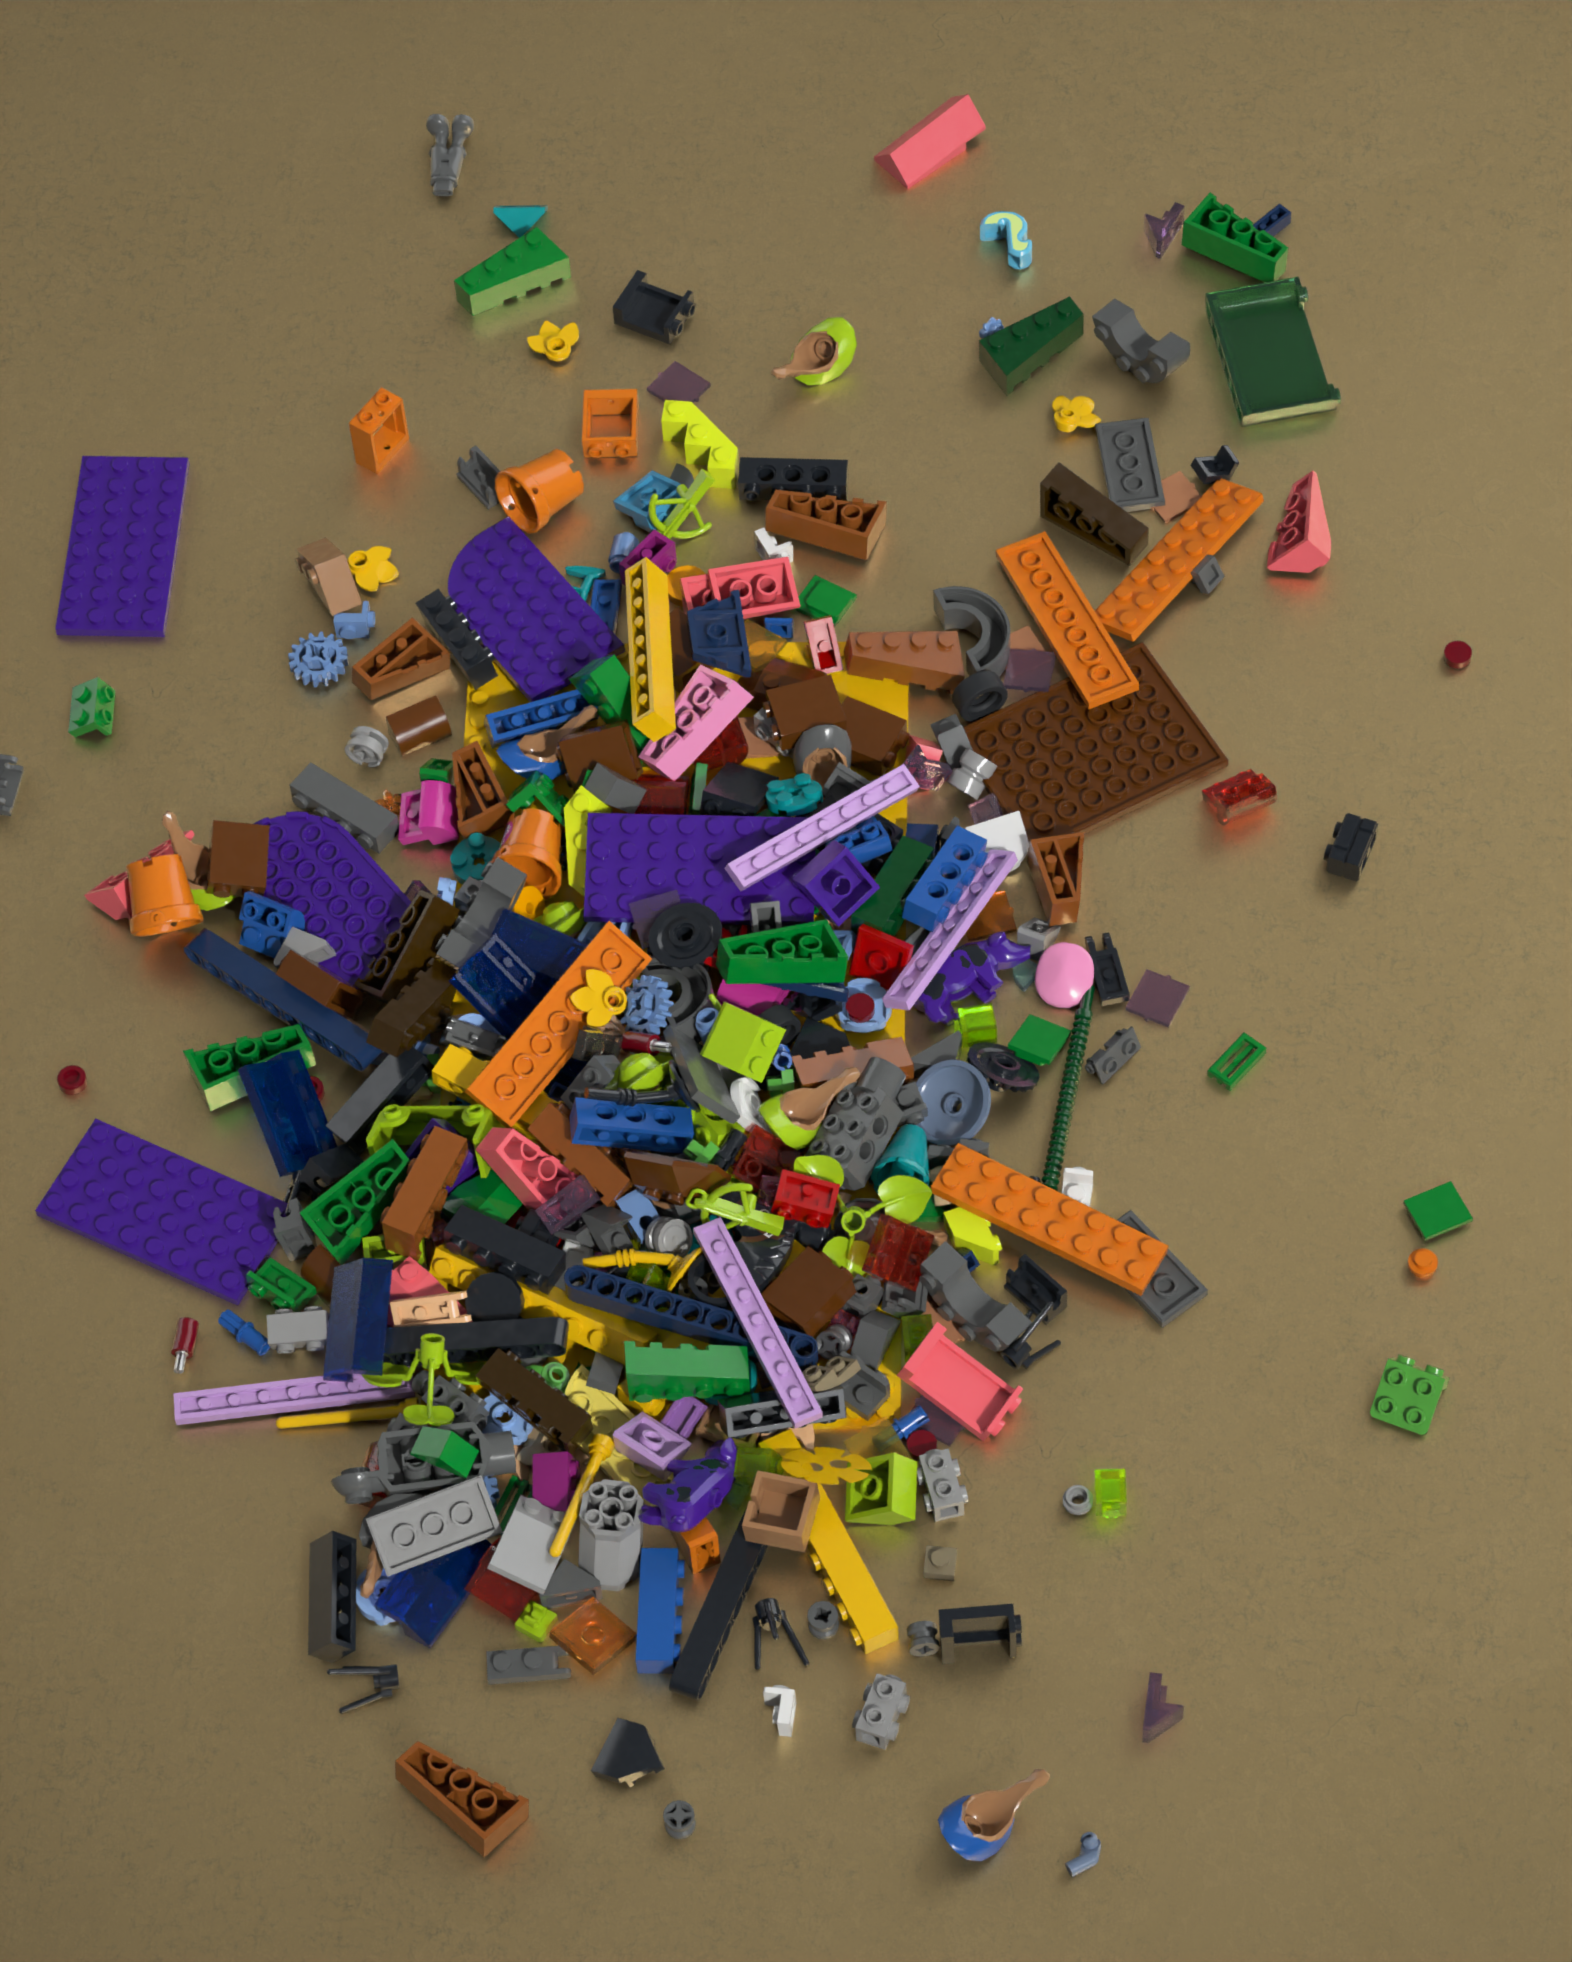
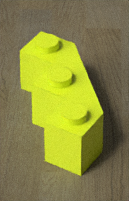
M665 400L661 420L663 441L685 442L686 464L707 465L708 472L715 479L710 487L736 489L739 473L738 448L692 402Z
M581 785L564 807L569 885L585 897L588 813H611L613 809Z

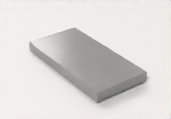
M481 1475L366 1518L387 1577L503 1533Z

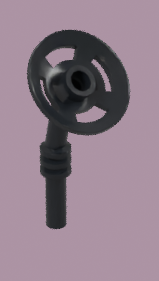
M673 1060L669 1061L668 1069L671 1084L666 1086V1090L636 1092L635 1089L628 1088L610 1090L586 1087L584 1091L585 1099L615 1102L616 1105L630 1107L635 1106V1104L677 1101L681 1099L695 1112L701 1111L699 1104L691 1099L679 1069Z

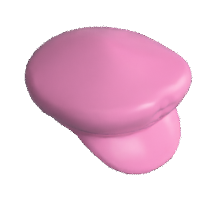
M1060 942L1048 947L1041 955L1035 972V987L1042 1000L1057 1008H1071L1080 1004L1081 998L1093 984L1094 963L1090 954L1083 947L1072 943Z

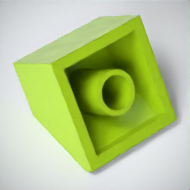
M724 1001L700 1055L762 1083L786 1029Z
M895 1452L866 1458L871 1464L872 1470L857 1471L869 1473L870 1475L854 1483L846 1482L845 1521L849 1523L895 1525L915 1521L917 1461Z

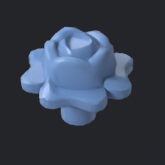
M991 317L987 323H984L983 328L979 331L980 338L983 339L1003 329L1004 326L1001 319Z

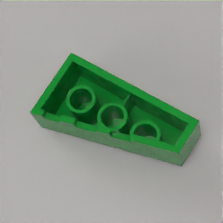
M536 227L455 279L456 299L474 316L504 304V300L516 297L518 299L525 296L526 291L537 287L543 289L551 286V282L561 278L564 281L571 278L569 257Z
M393 1139L300 1212L341 1266L359 1246L362 1238L366 1237L379 1221L384 1209L387 1206H391L394 1201L393 1196L397 1185L400 1182L404 1183L408 1176L407 1169L411 1161Z
M624 1341L629 1401L646 1403L653 1399L676 1401L683 1397L696 1396L704 1399L710 1398L713 1395L727 1394L729 1396H740L743 1393H750L747 1346L707 1345L705 1350H699L692 1344L680 1343V1346L674 1349L662 1348V1343L650 1342L649 1347H635V1341Z

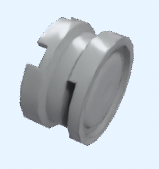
M367 726L355 727L350 735L352 739L348 741L345 747L346 755L357 764L362 765L364 762L369 763L368 767L379 766L384 757L383 754L389 745L388 739L374 728Z
M667 1216L654 1219L648 1226L645 1234V1243L650 1252L668 1253L674 1256L680 1255L682 1258L689 1252L693 1242L690 1226L683 1220Z

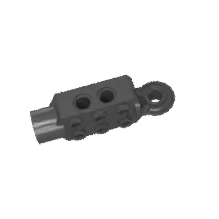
M871 1057L858 1081L848 1084L839 1092L805 1156L827 1155L840 1163L844 1172V1181L839 1189L855 1191L865 1187L875 1164L878 1163L877 1161L880 1159L904 1114L896 1105L894 1099L905 1081L906 1075L899 1067L885 1059Z
M474 1421L441 1425L440 1427L430 1426L431 1428L453 1431L479 1450L467 1479L410 1455L422 1428L382 1432L377 1443L379 1470L370 1471L367 1467L349 1468L342 1471L340 1476L333 1478L331 1483L335 1490L345 1497V1503L360 1504L371 1501L373 1499L372 1493L383 1492L386 1497L393 1494H419L426 1496L479 1475L482 1476L484 1481L486 1476L516 1473L512 1432L510 1430L483 1434Z

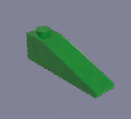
M491 1169L487 1178H481V1175H478L459 1185L446 1198L442 1212L451 1220L460 1206L463 1205L505 1224L523 1203L496 1172Z

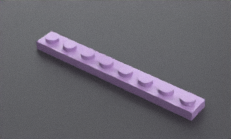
M903 764L726 865L725 870L739 890L743 891L911 795L920 786Z
M990 849L983 867H977L975 870L976 873L970 886L963 887V893L959 902L956 905L952 904L950 906V912L946 921L943 924L939 923L934 931L929 933L882 998L886 1008L910 1011L1018 861L1014 851Z
M719 1217L693 1228L695 1238L794 1429L822 1418L823 1412L722 1218Z
M360 1371L173 1393L176 1425L411 1398L415 1397V1391L411 1387L414 1375H412L410 1381H402V1384L397 1387L372 1385L362 1377Z

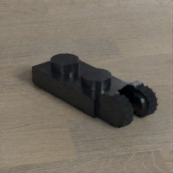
M1109 932L1102 934V944L1105 950L1096 951L1092 936L1085 937L1087 952L1094 963V982L1101 1006L1130 1001V993L1116 947L1114 948Z

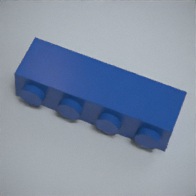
M641 1548L636 1641L637 1673L673 1674L675 1662H678L681 1656V1644H676V1634H682L683 1626L682 1616H677L678 1606H683L684 1588L679 1587V1578H685V1560L679 1559L678 1548Z

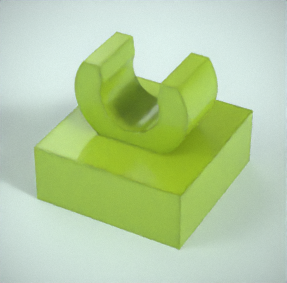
M531 1600L516 1621L515 1629L542 1643L557 1622L558 1617L556 1613Z

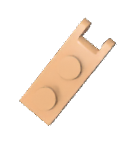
M459 1291L393 1300L390 1302L394 1327L472 1321L471 1314L460 1315L457 1300L467 1298V1292Z

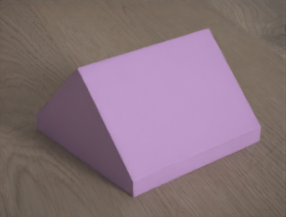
M643 1411L615 1430L613 1434L615 1449L664 1482L672 1473L667 1470L668 1463L673 1459L682 1460L692 1444Z

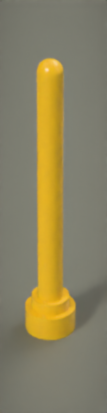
M407 1398L405 1402H400L397 1406L283 1416L277 1418L275 1424L278 1428L284 1429L397 1418L399 1413L403 1414L406 1407L419 1405L418 1398Z
M595 1434L588 1446L591 1457L549 1549L552 1557H559L580 1512L583 1494L592 1485L601 1462L609 1458L615 1448L614 1440L607 1435Z

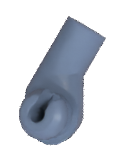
M1086 1832L1081 1836L1080 1841L1082 1844L1079 1856L1065 1863L1071 1877L1090 1869L1098 1863L1101 1842L1094 1832Z

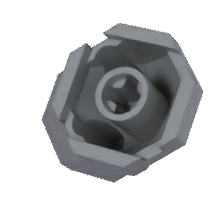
M604 1479L601 1482H595L582 1496L579 1514L578 1567L600 1580L601 1590L620 1591L626 1587L625 1584L630 1580L634 1581L640 1577L644 1523L640 1521L638 1516L642 1513L641 1508L644 1505V1500L638 1494L637 1489L626 1481Z

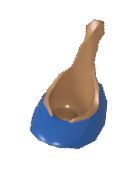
M593 705L585 707L576 717L571 718L560 729L544 730L524 735L522 738L503 743L497 748L496 752L511 770L526 779L537 770L541 775L544 773L553 780L567 771L564 761H561L558 756V741L564 735L580 732L584 724L594 718L598 710Z
M1035 1769L1029 1777L1018 1781L1002 1791L988 1790L963 1796L943 1808L938 1818L940 1830L946 1842L966 1860L983 1861L996 1854L1010 1837L1015 1821L1014 1816L1022 1800L1035 1789L1045 1786L1050 1778V1774L1045 1769Z

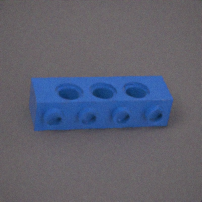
M576 689L487 714L484 725L491 748H497L503 743L522 738L524 735L544 730H558L571 718L576 717L585 707L590 706V704ZM597 712L595 713L594 718L588 720L587 722L598 719L599 715L597 714Z
M957 825L906 898L902 918L931 932L934 931L939 923L943 924L949 915L950 906L952 904L956 905L959 902L963 893V887H969L972 883L976 868H982L988 857V853L985 852L987 839Z
M575 1097L569 1117L572 1144L683 1153L694 1136L691 1108L652 1104H635V1106L630 1107L616 1105L615 1102Z

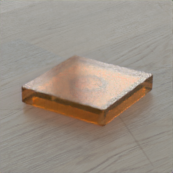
M592 1597L552 1629L549 1638L592 1675H595L636 1641L637 1633L596 1598Z

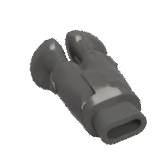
M432 114L426 121L427 130L435 138V145L431 147L429 152L431 158L430 183L435 196H452L453 189L458 185L463 160L467 156L463 143L474 130V120L470 116L463 114L456 115L453 118L452 145L447 149V140L450 133L449 121L441 114Z

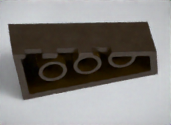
M1060 462L1040 483V517L1129 566L1148 545L1149 528Z
M420 890L399 919L400 928L389 933L384 940L386 947L378 959L374 956L367 965L370 968L364 979L358 977L353 986L386 1004L392 999L396 1000L400 990L405 985L411 987L415 982L414 976L420 970L426 972L427 963L432 958L435 959L438 950L435 947L443 934L447 935L454 926L460 910L436 895Z
M432 958L427 963L426 972L420 970L414 976L415 982L411 987L405 985L400 990L396 1000L392 999L374 1017L366 1043L394 1057H398L404 1051H409L418 1041L422 1042L425 1036L431 1032L434 1033L440 1025L445 1024L448 1016H452L453 1008H451L462 972Z

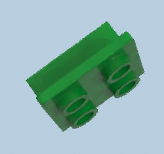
M536 770L512 791L506 805L514 813L519 807L522 810L526 809L535 800L534 797L536 796L561 825L565 827L564 807L569 799L564 794L560 796L553 789L554 783L546 774L543 773L541 775Z

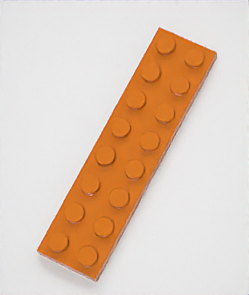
M1222 478L1215 481L1095 610L1107 632L1134 642L1193 578L1191 571L1206 555L1214 556L1264 502L1262 493Z
M1045 531L996 550L997 560L1088 709L1139 690V682Z
M608 921L464 1092L478 1104L490 1109L496 1120L505 1128H512L595 1029V1027L588 1026L586 1023L587 1012L577 1009L570 1000V996L575 991L587 987L586 970L594 969L608 974L614 986L621 988L625 992L626 987H630L633 980L640 975L652 958L612 922ZM608 998L609 1004L614 1006L616 1003L615 998Z
M960 1143L956 1145L931 1185L932 1194L1140 1296L1144 1293L1168 1252L1169 1245Z

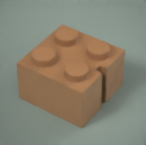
M757 1470L750 1495L752 1501L748 1502L742 1523L745 1540L805 1553L820 1501L817 1483Z

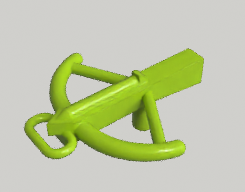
M701 469L689 489L684 484L679 485L676 491L681 498L657 500L658 495L652 494L648 512L652 524L658 529L659 533L670 540L671 537L688 539L699 536L712 527L711 522L703 523L696 508L697 503L715 481L709 472ZM677 504L662 523L656 515V505ZM692 511L699 528L691 531H678L677 529Z
M727 1184L715 1189L710 1194H707L702 1189L695 1188L691 1190L685 1200V1204L689 1208H699L701 1210L702 1224L710 1222V1212L733 1220L725 1224L727 1230L739 1224L740 1226L747 1225L779 1236L783 1230L785 1217L755 1210L757 1197L754 1194L746 1195V1191H752L753 1189L751 1184ZM740 1191L743 1206L719 1197L729 1192ZM700 1193V1198H695L694 1204H691L690 1200L693 1195Z

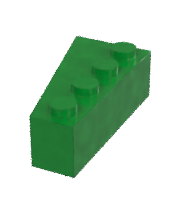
M1211 192L1184 221L1181 245L1271 286L1286 271L1289 247L1266 231H1259L1254 228L1253 222L1248 218L1242 219L1234 214V209L1231 206L1220 204L1217 201V197Z
M615 655L594 659L569 678V680L587 702L598 710L597 714L606 724L625 719L628 720L639 756L650 739L632 725L630 676ZM640 759L642 767L648 766Z
M827 919L719 939L716 967L726 984L844 983L848 955Z
M300 1024L262 1033L261 1037L247 1038V1036L236 1038L237 1042L220 1046L219 1043L207 1045L208 1049L194 1052L192 1048L183 1051L189 1071L210 1111L316 1065L311 1044Z

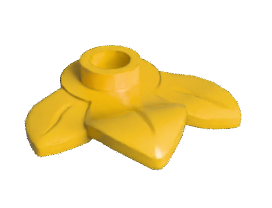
M544 321L539 335L527 337L528 345L533 351L545 354L550 360L562 361L570 355L571 346L578 341L579 330L575 322L569 323L560 329L551 322Z
M1063 395L1056 397L1052 403V410L1055 412L1054 422L1057 429L1063 432H1072L1077 426L1091 428L1095 424L1100 423L1101 419L1097 415L1092 414L1095 405L1094 401L1086 396H1077L1072 400Z
M374 546L366 552L358 550L350 554L347 562L360 588L374 592L377 591L379 582L387 583L399 576L397 568L387 561L391 555V548Z
M589 969L585 972L587 987L575 991L570 996V1000L577 1009L587 1012L586 1023L588 1026L601 1027L606 1025L612 1016L618 1015L626 1009L628 1003L627 996L621 988L614 986L608 974L599 970ZM609 997L615 998L616 1006L609 1004Z

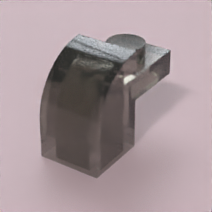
M583 1025V1028L579 1029L573 1058L580 1061H590L595 1055H614L619 1059L624 1036L605 1027Z

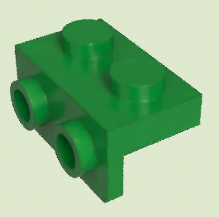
M99 677L72 687L68 733L75 738L96 729L105 736L112 734L115 690Z
M271 1257L256 1274L252 1271L246 1274L248 1290L256 1298H265L271 1302L275 1310L291 1309L293 1313L301 1312L317 1294L315 1286Z

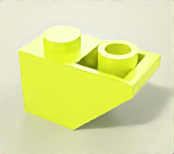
M961 1207L943 1212L944 1228L946 1233L949 1234L948 1237L956 1251L963 1247L972 1250L978 1260L991 1265L999 1263V1251H1002V1246L998 1235H992L989 1229L991 1222Z

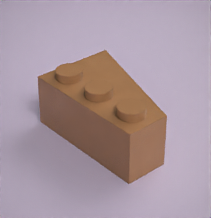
M325 537L296 549L298 558H295V562L301 574L304 573L306 579L309 580L332 616L362 604L346 556Z

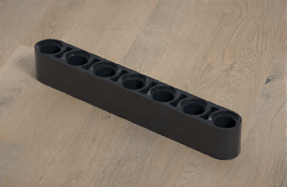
M559 1317L379 1328L371 1333L368 1361L411 1366L416 1349H420L421 1336L429 1333L439 1334L445 1338L444 1350L448 1351L447 1359L449 1363L488 1361L498 1348L505 1353L508 1350L511 1351L519 1359L557 1357L566 1353L569 1323Z
M746 1509L670 1680V1691L697 1701L702 1698L768 1548V1545L745 1540L742 1523Z

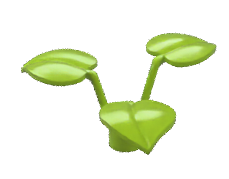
M827 1155L799 1156L795 1159L794 1172L840 1184V1187L842 1186L844 1172L836 1159ZM906 1175L889 1177L878 1188V1195L883 1202L875 1205L868 1211H864L857 1206L847 1208L838 1194L836 1201L840 1211L843 1213L841 1224L843 1229L849 1233V1239L844 1236H836L825 1244L822 1252L831 1259L835 1266L838 1268L843 1266L849 1270L854 1278L857 1274L864 1276L872 1261V1251L867 1242L863 1240L854 1241L855 1233L860 1232L864 1228L868 1217L884 1207L886 1217L893 1223L906 1225L917 1220L932 1196V1190L927 1184L917 1178Z
M429 1333L421 1336L420 1349H416L410 1368L405 1365L372 1362L361 1357L360 1372L362 1377L372 1385L397 1387L402 1384V1381L411 1380L420 1361L423 1368L429 1369L427 1406L410 1405L404 1409L403 1417L412 1424H430L440 1427L441 1425L453 1422L454 1412L447 1406H433L434 1370L440 1368V1364L443 1363L444 1373L447 1377H454L461 1384L480 1385L477 1383L475 1375L487 1361L449 1364L447 1359L448 1351L444 1350L445 1338L439 1334Z

